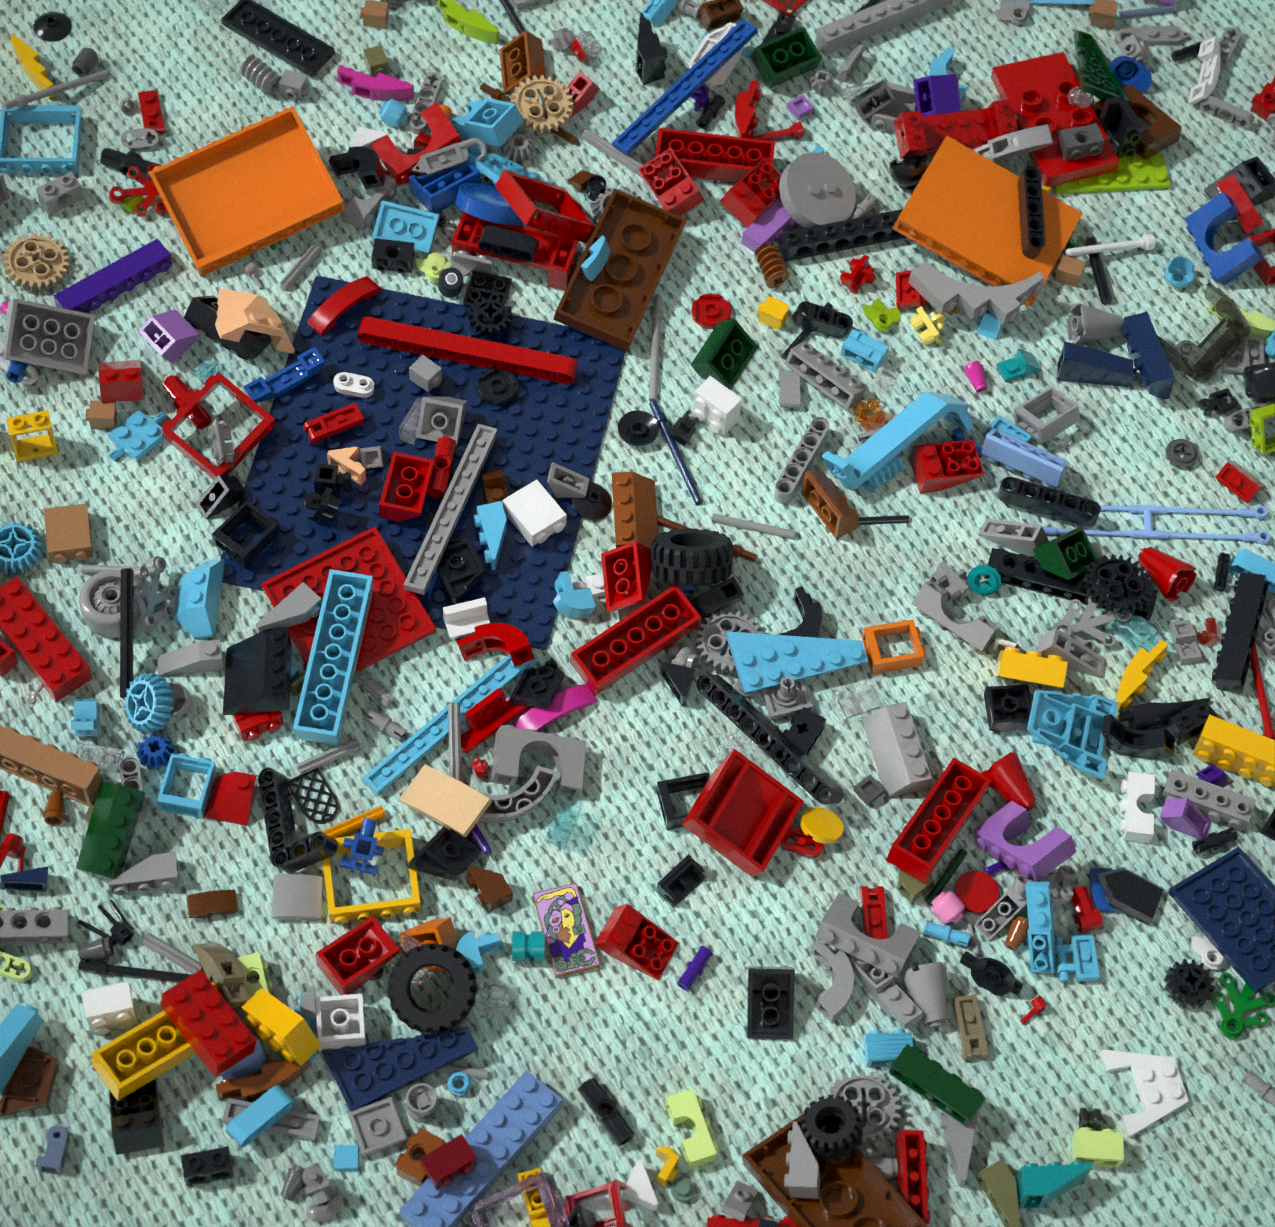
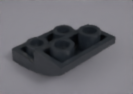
M472 271L463 306H474L475 300L481 302V297L489 300V296H492L493 300L500 297V302L507 301L512 278Z

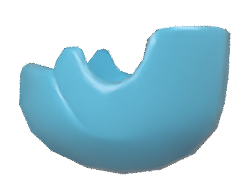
M1183 256L1174 257L1168 263L1165 270L1166 279L1169 284L1177 288L1188 287L1196 276L1193 273L1194 263Z

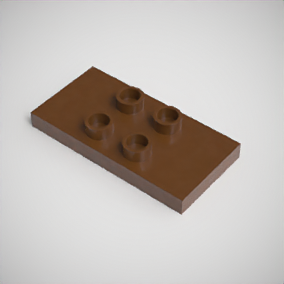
M614 188L555 311L553 320L628 352L683 232L687 219ZM601 236H604L609 245L610 254L601 272L591 282L586 279L581 265L591 256L589 248Z
M802 1115L742 1154L744 1167L797 1227H928L859 1150L855 1153L850 1152L851 1157L847 1159L841 1157V1161L837 1162L836 1159H831V1162L825 1160V1157L820 1160L816 1158V1153L813 1154L819 1165L821 1176L819 1199L790 1198L789 1189L784 1186L785 1174H789V1167L786 1166V1154L791 1152V1145H788V1131H792L793 1122H797L802 1131ZM829 1123L824 1125L820 1131L834 1134L839 1132L840 1129L835 1123Z

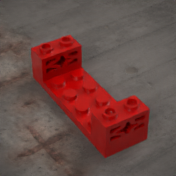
M1012 99L994 101L984 109L921 116L920 111L904 112L893 122L900 159L910 156L935 155L946 136L974 150L988 144V141L1018 131Z
M463 212L451 241L452 256L453 252L466 251L471 256L480 253L548 271L547 286L566 290L578 261V240L525 226L494 223L477 218L466 212ZM495 226L535 237L540 244L534 260L526 263L482 251L478 247V242L484 227Z

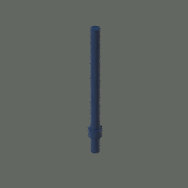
M653 400L649 405L654 418L658 422L695 505L700 504L703 500L674 438L668 435L670 429L667 425L668 420L665 413L661 412L657 401Z

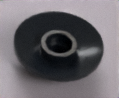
M60 12L44 13L33 24L35 35L39 39L48 42L64 39L72 29L70 19Z
M645 411L628 412L619 420L618 434L629 445L646 446L652 443L658 436L659 425L657 420Z
M593 482L588 483L587 493L584 498H571L572 506L577 514L592 521L606 517L612 506L611 497L607 490Z
M987 957L980 958L971 967V976L974 982L993 995L1008 994L1015 985L1012 971L999 960Z

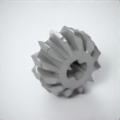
M522 131L520 134L514 132L502 145L503 156L508 160H514L515 163L520 161L524 164L525 160L530 161L531 156H534L535 153L533 139H530L529 134L523 135Z

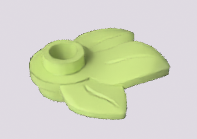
M439 252L429 254L428 259L416 258L415 261L417 269L425 272L427 280L433 283H438L441 272L451 266V263L446 262L444 255Z

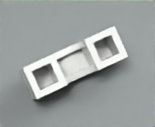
M1128 772L1126 779L1121 781V792L1124 793V799L1120 803V812L1124 813V819L1120 821L1119 831L1123 832V840L1150 843L1154 835V814L1143 813L1139 810L1137 804L1151 803L1155 795V775Z

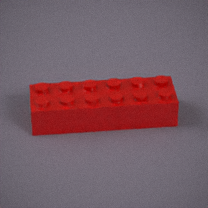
M659 128L655 157L671 147L690 177L737 183L763 158L773 166L775 141Z
M15 577L0 587V632L55 702L61 700L92 680L90 667L20 579Z
M674 585L570 654V664L596 696L698 628L701 616L679 587Z
M953 758L892 844L886 861L925 883L985 796L992 779Z

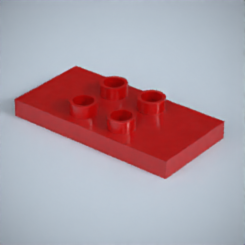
M1064 52L992 67L991 79L1001 100L1012 99L1018 131L1050 125L1054 144L1028 153L1033 165L1040 170L1041 182L1044 186H1056L1118 171L1119 159L1087 96L1081 91L1080 83ZM1097 123L1105 140L1102 154L1065 161L1057 145L1059 132Z

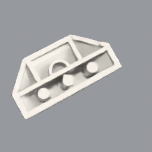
M730 22L725 27L706 35L688 62L689 68L694 66L737 24ZM743 47L704 84L711 86L724 84L740 59Z

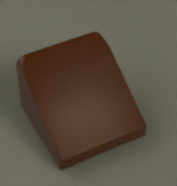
M581 170L569 178L568 182L578 192L582 193L587 189L588 178L594 174Z

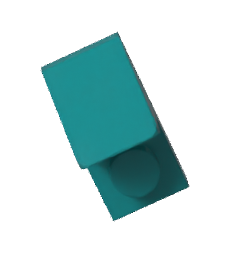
M1017 349L1015 358L999 362L996 365L1004 382L1041 371L1034 355L1022 349Z

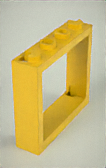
M411 829L374 833L373 837L378 838L377 846L385 847L384 849L406 846L408 863L414 857ZM348 836L346 838L354 839V836ZM345 837L335 838L338 842V849L334 855L349 854L351 848L343 846ZM330 859L323 860L330 923L342 922V924H346L350 920L364 922L372 916L388 919L392 918L395 914L410 916V913L421 911L416 870L409 869L412 898L335 908Z

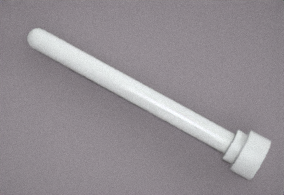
M1147 234L1140 237L1139 240L1069 248L1066 250V255L1077 256L1139 247L1145 251L1153 250L1155 248V238L1153 234Z

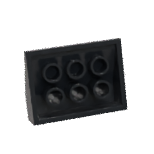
M288 628L266 629L227 648L223 716L290 709L292 642Z

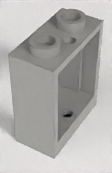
M1051 386L1014 409V420L1019 428L1043 444L1079 421V406L1076 402L1067 398L1061 391ZM1051 406L1062 413L1047 423L1035 417Z

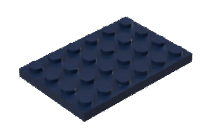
M1240 847L1235 848L1169 888L1168 894L1255 994L1275 982V886Z

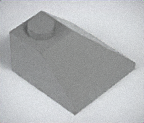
M422 397L416 438L438 442V438L448 436L456 440L457 446L464 423L467 401L451 397Z

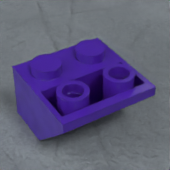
M957 74L933 75L913 80L917 111L921 112V116L962 111Z

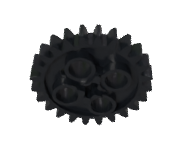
M1112 554L1110 559L1103 555L1102 560L1096 558L1095 563L1091 562L1086 570L1083 582L1085 583L1084 589L1088 590L1086 595L1093 596L1091 602L1098 601L1099 608L1103 605L1106 606V612L1113 609L1114 614H1117L1118 610H1121L1122 614L1125 615L1127 610L1133 614L1135 608L1141 611L1142 606H1147L1154 589L1152 586L1153 580L1149 579L1150 573H1144L1145 566L1138 567V561L1131 563V557L1123 560V555L1116 559L1114 554Z

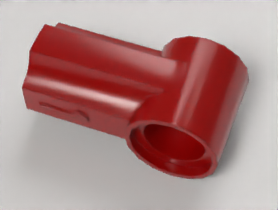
M1078 886L1072 889L1074 894L1070 902L1075 912V923L1079 925L1078 931L1083 933L1102 928L1103 918L1098 908H1095L1087 887Z

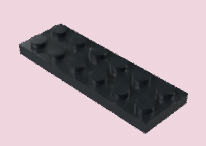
M240 0L221 18L222 25L310 77H313L335 54V48L253 0Z

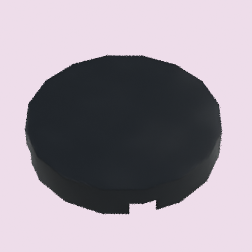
M493 368L485 371L478 380V394L487 404L504 406L511 403L517 396L518 381L515 375L508 370Z

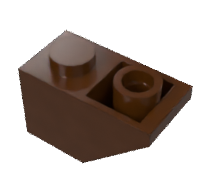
M475 866L467 867L466 882L470 889L475 888L478 894L476 898L482 908L486 907L488 913L513 901V892L501 873Z

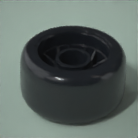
M1275 362L1245 367L1243 370V380L1246 396L1250 399L1275 398Z

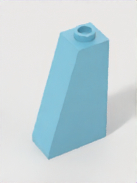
M16 1004L0 1024V1095L44 1021L38 1014L39 1010L28 1004L25 1007Z

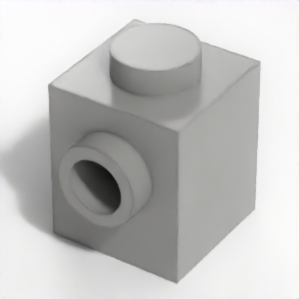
M285 69L278 83L280 95L286 96L290 100L302 101L304 95H308L310 90L307 75Z
M422 355L409 367L410 380L427 392H430L441 383L442 369Z

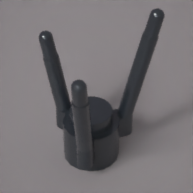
M113 900L108 902L119 918V922L102 905L97 906L113 924L110 929L111 935L82 920L78 921L80 925L101 937L110 938L114 946L118 943L121 946L125 945L134 935L133 928L127 923Z

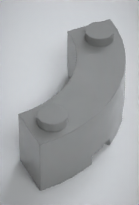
M537 765L530 780L516 792L495 796L483 794L490 798L492 802L478 822H508L531 812L544 800L553 786L558 772Z

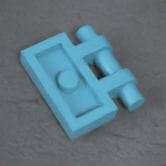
M1093 935L1071 936L1069 939L1070 944L1064 945L1062 937L1055 938V956H1057L1058 962L1056 971L1060 976L1061 983L1069 982V973H1075L1076 982L1099 980L1100 975ZM1066 954H1072V964H1067Z

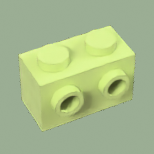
M1088 1127L1079 1128L1072 1136V1162L1082 1160L1085 1163H1093V1166L1120 1167L1124 1161L1123 1133L1116 1132L1114 1129L1093 1131L1092 1128Z

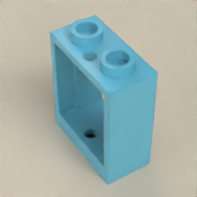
M183 753L178 755L171 754L157 799L159 810L203 818L217 772L215 762L205 757L198 759ZM177 769L207 774L200 800L170 795Z

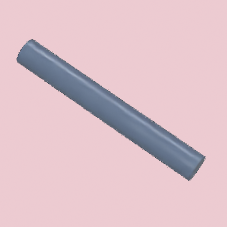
M1175 6L1120 11L1119 16L1120 19L1174 13Z

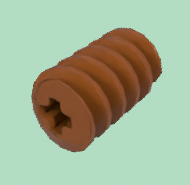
M765 244L757 247L754 254L767 287L773 289L781 286L789 278L790 274L787 271L786 265H784L785 262L782 259V254L779 252V247Z

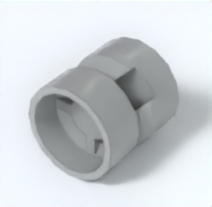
M426 1083L415 1084L407 1092V1111L412 1120L425 1123L432 1120L437 1113L436 1091Z

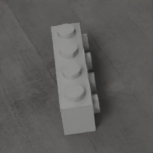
M805 341L791 348L784 365L846 410L861 401L867 388L858 378L852 376L843 367L838 366L828 356L820 353Z
M1171 769L1160 798L1162 801L1166 799L1189 798L1210 821L1225 823L1229 827H1233L1234 830L1246 829L1256 802L1253 798Z

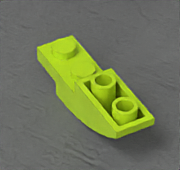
M437 0V6L444 12V21L451 27L476 40L491 44L499 43L498 28L489 23L475 9L467 12L455 0Z

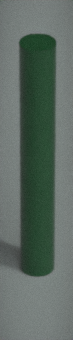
M960 849L926 897L925 901L932 905V900L944 889L966 857L967 852Z

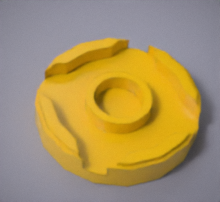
M810 807L804 811L800 818L802 831L807 836L808 834L812 836V840L818 843L833 844L843 834L844 824L834 812L826 808Z

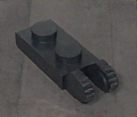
M781 10L762 44L791 32L796 16L792 14L787 25H785L782 21L785 19L786 12Z

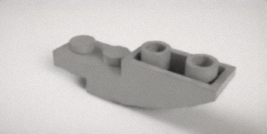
M1042 125L991 139L988 141V144L975 148L974 151L997 163L1015 155L1020 157L1054 144L1050 125Z
M854 956L849 958L853 971L890 1019L895 1018L904 1029H907L923 1018V1012L894 982L893 975Z

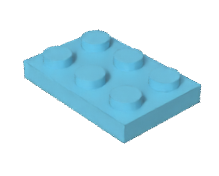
M382 200L372 239L415 243V251L430 254L440 215Z

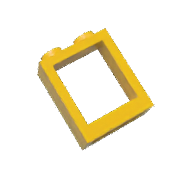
M48 410L6 418L9 437L17 462L59 454ZM44 430L48 431L46 435L17 440L19 435Z

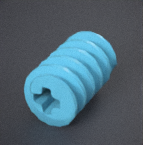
M896 455L861 485L868 492H873V488L877 489L879 484H885L886 480L892 479V475L896 476L898 471H904L903 462Z

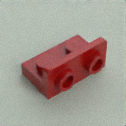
M913 270L897 272L896 306L898 310L922 306L925 311L927 300L909 283L910 274Z

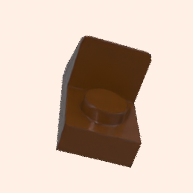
M502 470L481 473L487 504L502 502V500L508 497L505 474Z

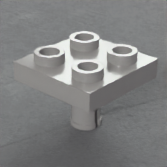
M787 676L786 681L785 677L781 679L780 686L760 690L770 720L791 716L796 712L800 713L803 707L812 711L813 705L804 680L794 682L791 677Z

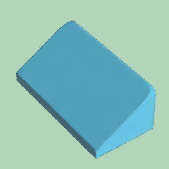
M651 0L641 13L644 14L646 20L649 19L653 25L658 27L680 0Z

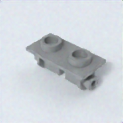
M214 419L212 425L209 426V438L213 439L214 445L212 446V457L216 459V464L219 466L222 460H225L226 463L233 462L235 454L233 443H225V440L232 439L230 424L227 421H220L218 424L217 419Z

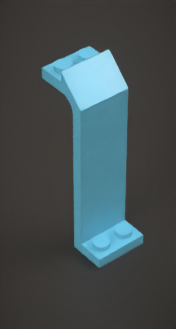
M924 392L844 460L838 454L834 455L828 451L821 457L834 478L837 477L856 490L942 417L966 431L970 430L973 424L967 409L971 405L950 394Z

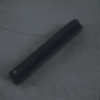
M1094 236L1086 238V246L1098 245L1097 239ZM1088 254L1100 301L1102 304L1111 303L1112 296L1101 254Z

